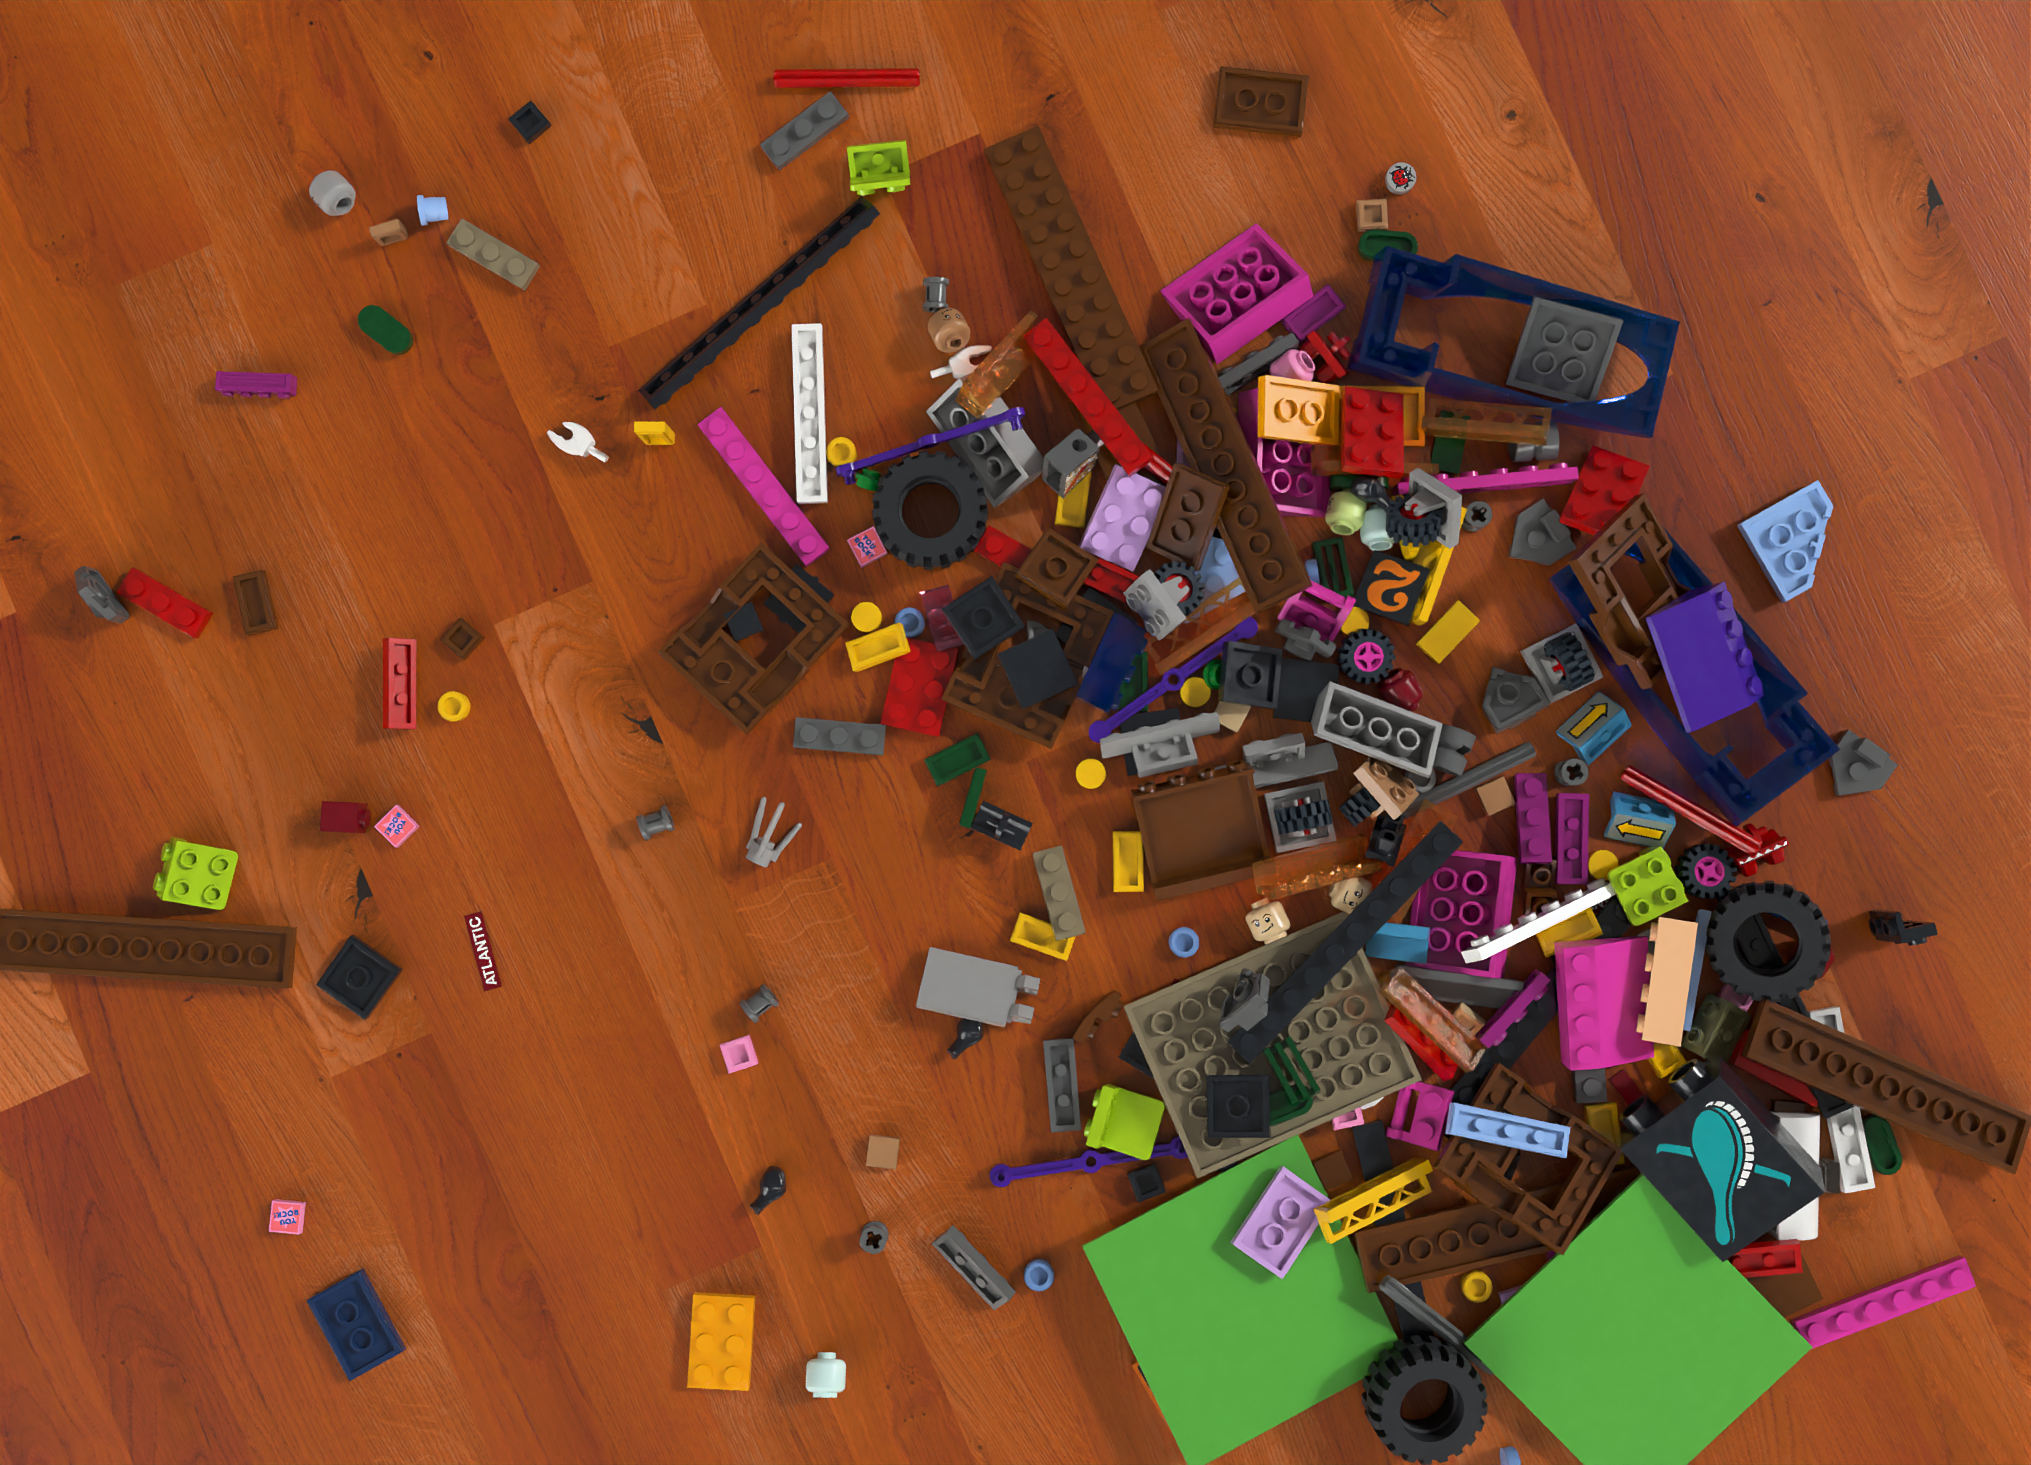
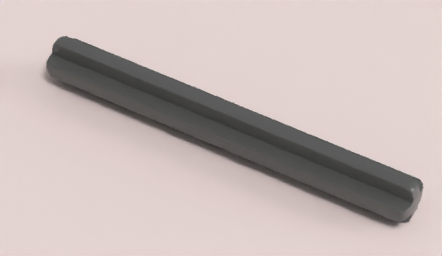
M1530 742L1521 744L1464 772L1461 777L1456 776L1419 794L1402 813L1405 816L1404 819H1408L1535 757L1536 752Z
M1389 1275L1383 1278L1379 1285L1380 1290L1443 1340L1453 1345L1456 1350H1459L1482 1371L1489 1375L1494 1374L1463 1343L1467 1338L1464 1333L1395 1278Z

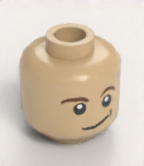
M1345 872L1342 876L1338 874L1328 891L1332 906L1350 914L1372 892V883L1352 872Z
M1264 898L1251 904L1253 910L1248 912L1245 918L1256 941H1264L1266 945L1287 936L1286 930L1290 928V921L1279 901L1269 902L1268 898Z

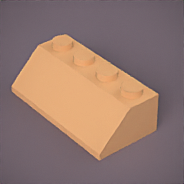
M1659 917L1658 923H1651L1649 941L1655 942L1653 954L1647 953L1645 971L1651 972L1649 984L1643 983L1640 1002H1646L1645 1015H1638L1636 1032L1642 1033V1040L1681 1047L1698 927L1696 922Z

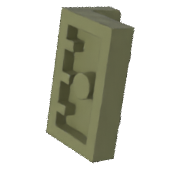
M1708 993L1692 1022L1691 1030L1687 1031L1681 1046L1709 1061H1713L1720 1056L1727 1064L1752 1015L1733 1003Z

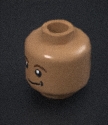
M941 309L934 313L928 322V332L936 348L942 352H957L964 348L970 339V328L962 313L957 309Z

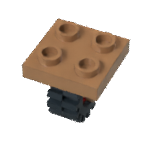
M1369 757L1353 773L1360 782L1352 787L1349 791L1351 797L1341 804L1338 809L1354 827L1368 816L1374 819L1384 810L1395 820L1419 794L1414 783L1408 777H1403L1396 769V766Z

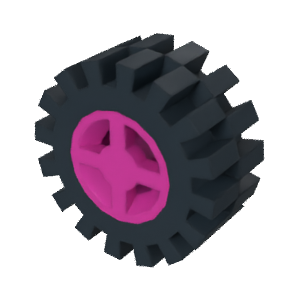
M1362 628L1357 629L1358 631L1350 632L1347 638L1342 639L1341 642L1343 644L1337 650L1340 653L1337 661L1341 664L1340 669L1350 679L1364 684H1370V682L1377 683L1381 677L1386 678L1389 675L1387 673L1388 670H1392L1394 667L1392 660L1396 659V655L1392 651L1395 649L1393 644H1390V639L1381 632L1372 629Z
M1710 844L1691 846L1692 848H1686L1683 851L1684 855L1679 856L1677 859L1680 864L1675 865V871L1679 872V875L1676 877L1682 882L1684 889L1688 891L1687 894L1705 899H1714L1715 897L1725 895L1723 892L1729 891L1732 888L1729 885L1730 882H1735L1736 877H1732V873L1737 872V868L1732 867L1731 864L1735 862L1733 857L1727 856L1729 852L1725 849H1720V846Z

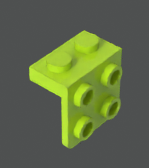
M906 140L847 146L850 191H857V195L874 194L875 189L887 188V192H898L905 190V185H910Z
M171 836L170 842L163 845L161 861H164L162 873L157 872L155 876L153 890H156V895L164 901L222 910L227 903L238 854L233 850L191 843L183 838Z
M1661 846L1647 847L1639 851V857L1608 872V879L1629 922L1633 926H1640L1689 902L1685 895L1684 886L1676 877L1671 867V860Z
M1111 1084L1103 1085L1102 1090L1097 1089L1093 1100V1107H1096L1093 1119L1089 1118L1084 1131V1136L1088 1137L1086 1145L1096 1149L1106 1147L1142 1160H1148L1154 1149L1165 1110V1103L1161 1100Z

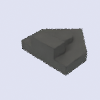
M1541 499L1516 516L1515 529L1508 557L1550 566L1577 547L1569 537L1572 534L1565 524L1559 523L1561 517L1555 509L1551 510L1546 501Z
M81 566L74 571L77 592L96 617L106 618L108 621L121 624L130 618L124 606L97 569Z
M1286 619L1278 622L1274 632L1287 638L1282 647L1284 651L1304 661H1311L1314 653L1325 658L1332 656L1336 648L1335 644L1328 639H1325L1324 643L1320 641V633L1315 629L1307 626H1299L1296 629L1294 628L1295 623Z
M1493 667L1481 709L1498 734L1506 729L1510 730L1534 717L1537 712L1550 706L1551 702L1535 677L1521 676Z
M1849 729L1843 731L1828 753L1829 765L1832 766L1834 778L1833 788L1835 796L1881 789L1898 764L1889 758L1891 755L1869 739L1860 738Z
M1246 968L1242 969L1238 976V979L1241 981L1235 987L1233 996L1228 994L1222 1003L1220 1027L1229 1032L1239 1025L1248 1031L1267 1016L1268 1003L1266 1002L1268 1001L1270 983L1268 977L1259 972L1255 973Z

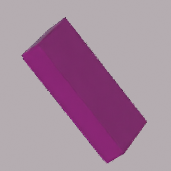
M1329 284L1315 293L1314 297L1281 319V324L1289 334H1294L1299 342L1298 345L1306 340L1307 335L1313 330L1316 332L1345 310L1346 305Z

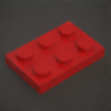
M1344 387L1342 391L1341 471L1397 479L1402 477L1404 474L1403 394Z
M1592 445L1559 523L1595 535L1635 495L1639 494L1650 465Z
M907 638L910 653L895 658L880 724L939 737L947 702L943 701L942 697L954 673L959 649Z

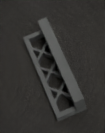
M1395 964L1392 986L1393 995L1453 1003L1463 1002L1468 1005L1500 1008L1515 990H1523V982L1515 979L1489 978Z

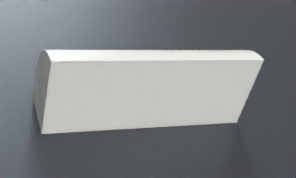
M1771 1112L1819 1165L1820 1113ZM1819 1197L1769 1230L1768 1233L1778 1240H1811L1817 1238Z

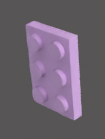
M1115 464L1078 546L1089 553L1134 572L1149 539L1166 487L1136 473L1129 477L1121 466Z
M1280 1165L1230 1243L1283 1280L1319 1224L1313 1208L1330 1199Z

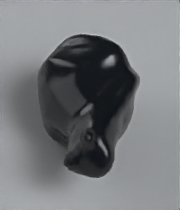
M1358 477L1351 483L1350 492L1355 497L1364 502L1377 503L1386 513L1391 499L1377 477Z
M965 1018L959 1021L957 1025V1038L950 1048L947 1049L952 1059H957L967 1048L983 1038V1022Z
M769 1166L760 1180V1193L754 1202L750 1204L756 1215H759L771 1202L777 1200L786 1192V1177L781 1168Z

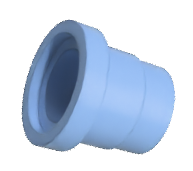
M417 195L421 226L428 225V222L449 219L445 197L424 198V195Z

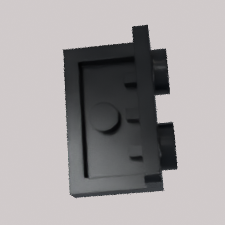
M1877 909L1869 911L1871 917L1869 919V928L1876 937V940L1895 942V944L1908 943L1909 946L1926 943L1928 942L1927 937L1938 935L1934 922L1903 921L1899 911Z

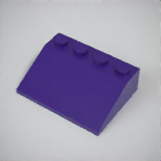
M1725 582L1691 589L1646 617L1686 733L1696 731L1740 711L1764 696L1762 681L1757 676L1753 665L1752 653L1746 645L1742 624L1737 619L1732 605L1733 599L1726 588Z

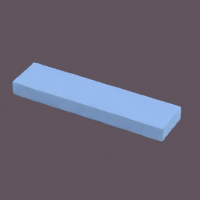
M1703 909L1698 910L1696 916L1698 927L1683 1027L1685 1031L1691 1030L1707 940L1706 932L1712 912Z
M1450 1103L1445 1134L1566 1158L1571 1127L1458 1103Z

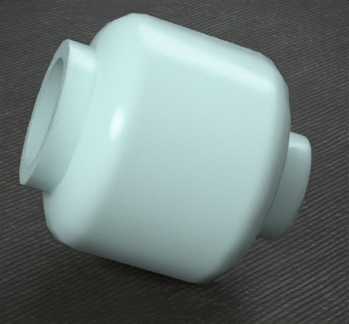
M1374 504L1365 512L1364 522L1360 528L1361 542L1369 546V549L1383 551L1391 548L1395 542L1393 537L1389 538L1387 535L1386 513L1384 509L1378 504Z
M818 1352L817 1359L809 1360L806 1365V1389L809 1392H813V1397L837 1398V1393L845 1389L846 1363L843 1360L836 1359V1353Z

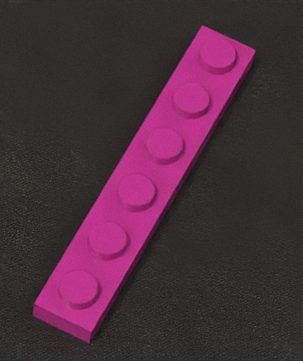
M722 407L697 424L806 567L830 550L826 542Z
M1567 463L1549 465V469L1538 470L1537 466H1526L1519 468V472L1508 473L1506 468L1494 469L1489 471L1490 475L1479 476L1478 471L1460 473V477L1448 478V474L1432 475L1459 494L1565 485L1579 479L1578 467H1567ZM1409 477L1400 479V483H1397L1392 488L1393 496H1404V494L1409 493Z
M1959 1255L1791 1319L1794 1329L1813 1348L1969 1290L1976 1287L1965 1257Z

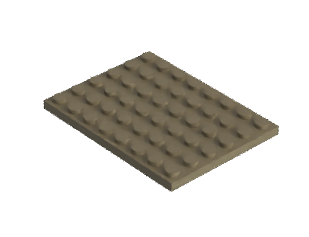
M1343 911L1123 1006L1197 1178L1422 1080L1405 1041L1384 1021L1389 1006L1361 948L1266 1046V1048L1269 1047L1270 1049L1274 1044L1281 1043L1288 1037L1292 1038L1321 1090L1319 1094L1313 1096L1311 1109L1304 1115L1271 1127V1138H1208L1206 1075H1269L1270 1093L1283 1089L1263 1051L1249 1064L1227 1043L1241 1026L1237 1025L1229 1032L1220 1027L1222 1003L1228 994L1233 996L1235 987L1241 981L1238 979V976L1242 969L1246 968L1255 973H1262L1270 979L1269 998L1346 919V912ZM1288 1048L1284 1049L1303 1085L1311 1090ZM1274 1054L1273 1056L1289 1085H1294L1295 1083L1279 1054Z

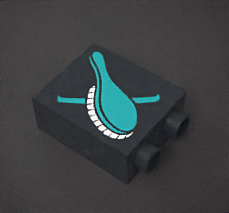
M1720 1056L1706 1066H1703L1697 1059L1686 1062L1668 1080V1084L1673 1090L1656 1102L1648 1095H1643L1629 1104L1619 1117L1625 1124L1622 1126L1620 1144L1622 1152L1722 1262L1825 1193L1822 1168Z

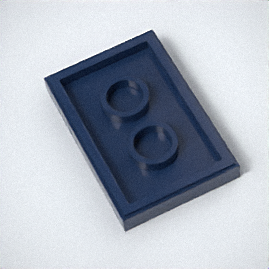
M364 1268L306 1300L349 1381L406 1349Z

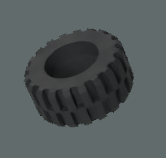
M927 450L918 451L919 455L911 457L908 454L902 457V461L897 465L893 463L887 468L888 473L885 477L881 476L877 483V492L873 494L872 516L882 543L899 561L903 560L907 565L914 568L916 566L924 567V570H933L934 567H942L944 569L951 567L950 564L956 561L961 562L970 551L973 552L978 541L983 537L988 517L987 499L981 481L977 479L975 472L970 466L966 467L962 464L961 459L956 456L948 457L945 452L936 451V454H928ZM925 484H938L946 487L953 493L959 506L958 518L953 528L943 536L936 538L917 536L908 529L902 517V506L906 496L913 489Z
M1765 881V883L1751 882L1742 888H1735L1730 891L1729 895L1724 899L1722 898L1716 905L1714 912L1711 914L1706 932V951L1713 970H1716L1720 976L1719 979L1725 985L1729 984L1733 987L1734 992L1741 996L1743 994L1749 995L1751 1000L1760 1002L1761 999L1781 1002L1780 998L1789 997L1792 999L1799 996V992L1804 989L1808 991L1814 986V981L1823 975L1831 953L1829 928L1821 909L1803 891L1799 892L1793 886L1786 883L1782 885L1774 883V881ZM1764 912L1775 913L1789 920L1795 927L1799 938L1798 950L1793 959L1786 965L1775 969H1763L1750 964L1741 955L1737 945L1738 931L1745 920L1755 914Z
M1419 1335L1409 1336L1408 1342H1403L1402 1339L1393 1342L1394 1347L1387 1351L1384 1348L1379 1353L1381 1358L1378 1362L1374 1360L1368 1367L1371 1375H1366L1363 1380L1362 1386L1366 1392L1361 1394L1362 1404L1366 1408L1364 1412L1369 1423L1388 1450L1395 1456L1401 1455L1404 1461L1415 1463L1417 1459L1421 1465H1431L1432 1460L1443 1463L1448 1461V1456L1452 1454L1456 1457L1463 1453L1462 1448L1466 1444L1469 1446L1473 1444L1476 1440L1475 1432H1481L1485 1423L1481 1416H1486L1488 1404L1484 1400L1487 1397L1485 1386L1481 1383V1377L1467 1358L1446 1340L1439 1341L1437 1337L1429 1335L1425 1336V1340H1422ZM1428 1379H1440L1447 1382L1446 1398L1442 1406L1435 1413L1426 1418L1416 1420L1400 1416L1402 1400L1414 1385Z

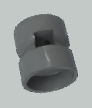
M1540 421L1536 422L1533 427L1528 422L1510 424L1507 446L1511 462H1530L1533 457L1538 461L1555 460L1559 453V432L1556 422Z
M1442 724L1432 768L1461 777L1467 763L1464 755L1471 753L1476 736L1454 726Z

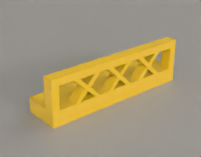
M1461 507L1460 528L1467 509ZM1429 540V544L1423 546L1422 542H1419L1420 549L1418 554L1411 561L1431 569V574L1411 623L1419 626L1428 621L1454 548L1449 549L1437 540L1434 542Z
M1414 1157L1313 1208L1326 1242L1332 1244L1431 1193L1432 1190L1426 1174L1433 1171L1429 1160ZM1415 1180H1418L1421 1187L1413 1192L1403 1190L1405 1185ZM1396 1190L1390 1204L1385 1206L1378 1203L1380 1198ZM1370 1204L1365 1217L1360 1219L1353 1216L1354 1211ZM1344 1217L1341 1229L1332 1233L1329 1223Z

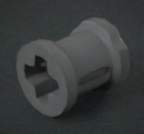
M943 277L924 278L923 285L926 286L923 311L936 313L941 309L949 308L948 304H946V287L949 286V279Z
M1475 501L1465 507L1467 512L1461 527L1466 531L1476 532L1488 525L1492 519L1490 506L1482 501ZM1478 512L1480 517L1474 522L1471 516Z
M1577 758L1560 761L1554 768L1555 780L1563 786L1580 785L1585 782L1589 774L1587 765ZM1568 767H1573L1572 772L1575 774L1574 778H1568L1570 775V773L1566 771Z
M666 805L661 806L659 811L646 816L642 814L636 816L640 832L646 841L650 840L654 834L665 830L670 832L675 830L672 816Z
M762 984L760 990L747 1000L742 999L739 1002L744 1012L754 1023H757L759 1017L772 1006L776 1007L780 1004L776 996L765 984Z
M871 1221L864 1226L859 1242L865 1252L877 1254L885 1248L889 1236L888 1228L880 1221ZM871 1231L874 1235H881L878 1243L874 1240H868Z

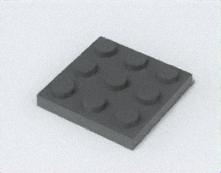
M1534 295L1505 379V384L1593 408L1623 320Z

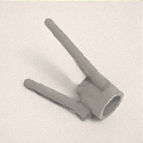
M762 797L760 800L751 838L746 846L749 849L746 858L763 867H768L770 861H777L780 853L802 827L801 823H797L775 850L773 849L775 844L769 841L785 806L783 802H780L764 836L758 837L767 801L766 797Z

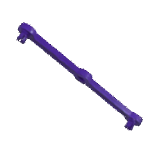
M1024 408L1009 409L1001 414L940 434L926 435L919 438L916 442L859 461L840 465L835 468L837 476L844 477L846 485H852V483H856L854 474L864 468L923 449L933 448L941 443L1005 422L1011 423L1012 431H1017L1018 428H1023L1020 420L1026 416Z
M1249 616L1240 618L1236 622L1233 631L1181 668L1168 669L1163 674L1161 682L1106 721L1093 722L1088 730L1090 739L1093 742L1100 743V739L1110 735L1111 730L1166 691L1179 690L1187 676L1223 652V642H1237L1241 638H1252L1258 630L1257 622ZM1170 675L1177 676V684L1172 685L1169 683L1168 678Z
M1175 1136L1169 1143L1154 1145L1150 1158L1173 1155L1178 1159H1184L1188 1156L1179 1136ZM1088 1149L1080 1157L1016 1167H1009L1006 1164L999 1163L992 1167L990 1179L995 1186L1005 1187L1011 1180L1079 1169H1083L1088 1173H1094L1104 1165L1142 1159L1118 1151L1099 1153L1094 1149ZM1090 1156L1096 1159V1163L1093 1166L1086 1164V1159Z

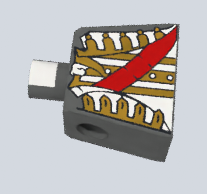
M1076 429L1044 456L1042 480L1061 498L1064 499L1096 466L1099 447L1104 444L1096 432L1092 429L1085 435L1080 429Z

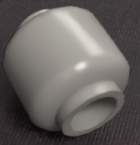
M328 170L316 175L309 188V195L324 213L330 216L344 215L354 206L356 192L353 186L336 171Z

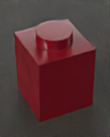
M322 801L320 831L366 833V827H369L371 821V812L367 809L368 803Z

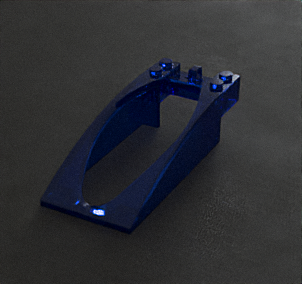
M1390 246L1384 247L1375 254L1368 282L1371 286L1358 338L1353 342L1347 369L1409 387H1425L1426 392L1501 411L1605 432L1648 439L1653 437L1680 321L1458 254L1453 255L1445 262H1439ZM1407 294L1424 300L1447 297H1484L1531 306L1535 295L1621 318L1623 324L1616 342L1634 352L1647 367L1648 378L1642 387L1627 395L1595 401L1555 403L1435 368L1440 346L1436 342L1423 349H1419L1394 341L1404 296Z
M1664 528L1673 544L1668 563L1678 581L1691 589L1713 584ZM1636 542L1623 554L1638 562L1644 559ZM1570 564L1550 577L1549 581L1563 604L1617 683L1674 757L1733 825L1739 826L1840 750L1801 705L1800 701L1808 692L1735 610L1737 619L1742 624L1746 645L1752 653L1753 665L1757 676L1762 681L1764 696L1757 700V704L1765 727L1786 750L1746 780L1727 757L1734 747L1728 745L1714 756L1704 751L1690 733H1686L1684 726L1651 688H1640L1627 664L1619 666L1616 664L1589 617V614L1595 608Z

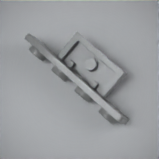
M1217 712L1210 714L1200 713L1193 718L1170 720L1162 725L1154 727L1144 726L1123 734H1110L1106 738L1100 739L1102 758L1132 752L1139 778L1197 765L1198 758L1192 738L1218 733L1220 731L1219 715Z
M1302 733L1294 735L1284 734L1276 739L1267 741L1256 740L1249 745L1243 746L1244 763L1249 762L1254 768L1253 779L1255 788L1338 769V762L1332 744L1326 742L1305 747ZM1226 765L1215 767V770L1226 768Z

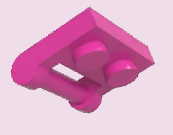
M1311 581L1313 586L1304 591L1339 607V612L1336 613L1302 596V592L1286 600L1277 619L1280 621L1286 619L1294 622V628L1296 629L1299 626L1313 628L1320 633L1321 641L1324 642L1325 639L1333 642L1350 614L1356 599L1350 596L1344 597Z
M1421 1081L1400 1089L1391 1126H1387L1385 1135L1440 1151L1447 1124L1449 1105L1452 1103L1454 1091ZM1413 1089L1420 1091L1411 1130L1408 1132L1402 1129Z

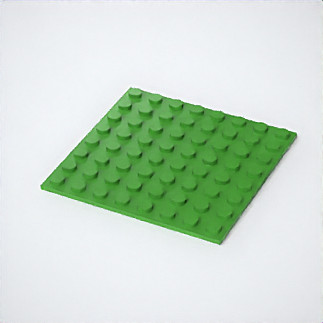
M1295 1135L1257 1153L1228 1170L1211 1177L1082 1245L1187 1465H1205L1356 1383L1366 1375H1370L1368 1367L1373 1360L1378 1362L1381 1358L1379 1353L1384 1348L1387 1351L1394 1347L1393 1342L1398 1340L1376 1293H1368L1366 1291L1360 1260L1348 1236L1329 1244L1326 1242L1321 1227L1318 1224L1283 1280L1230 1243L1280 1165L1329 1198L1299 1135ZM1340 1219L1329 1223L1332 1233L1341 1229L1342 1223Z
M1642 1173L1574 1236L1564 1255L1556 1253L1463 1341L1584 1465H1687L1813 1348L1728 1260L1722 1262Z

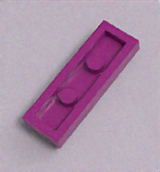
M1516 773L1513 779L1519 864H1550L1552 862L1546 773Z
M1556 793V884L1588 885L1589 794Z
M1534 969L1524 980L1523 990H1515L1474 1037L1487 1048L1500 1044L1507 1035L1505 1030L1513 1022L1516 1024L1523 1019L1528 1011L1526 1007L1533 999L1537 1001L1547 992L1548 987L1546 985L1551 980L1541 971Z

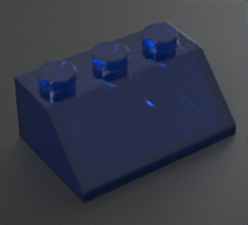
M1114 613L1075 697L1076 701L1105 714H1108L1110 709L1117 710L1123 694L1118 691L1123 681L1126 683L1130 682L1136 668L1131 665L1135 654L1141 656L1148 642V639L1144 638L1146 632L1144 628L1122 615Z

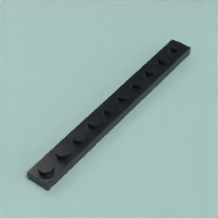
M861 196L638 391L654 409L667 403L679 388L690 383L694 375L702 368L713 363L717 355L725 348L735 344L739 336L748 328L758 324L762 316L771 308L781 304L784 297L794 288L800 287L809 275L816 269L823 267L829 258L839 249L846 247L855 235L861 230L868 228L873 223V220L880 215L876 207Z
M1439 821L1268 998L1266 1002L1268 1003L1267 1016L1248 1031L1240 1027L1227 1043L1250 1064L1452 855L1463 841L1442 821Z
M1613 895L1595 916L1603 935L1593 939L1621 938L1632 925L1617 895ZM1555 964L1545 975L1551 980L1546 985L1548 987L1547 992L1539 1000H1532L1526 1007L1528 1011L1523 1019L1516 1024L1513 1022L1505 1030L1507 1035L1497 1046L1492 1045L1490 1048L1485 1046L1449 1088V1090L1454 1091L1452 1103L1469 1106L1493 1065L1500 1063L1507 1069H1510L1558 1012ZM1444 1132V1136L1449 1140L1451 1135Z

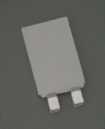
M930 947L916 1008L1005 1027L1006 1022L1011 1023V1020L1031 1024L1034 1007L1015 1004L1017 992L1037 995L1040 978L1021 975L1022 970H1018L1017 966Z

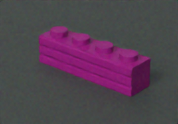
M216 371L215 390L222 393V396L234 397V394H240V396L248 398L252 397V395L271 398V395H278V398L289 399L290 396H296L297 377L292 374Z

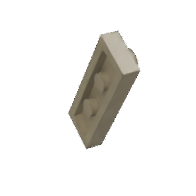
M462 218L446 243L452 249L526 291L540 268V265L534 260Z
M1062 845L1034 852L1032 856L1055 941L1085 934L1086 931Z

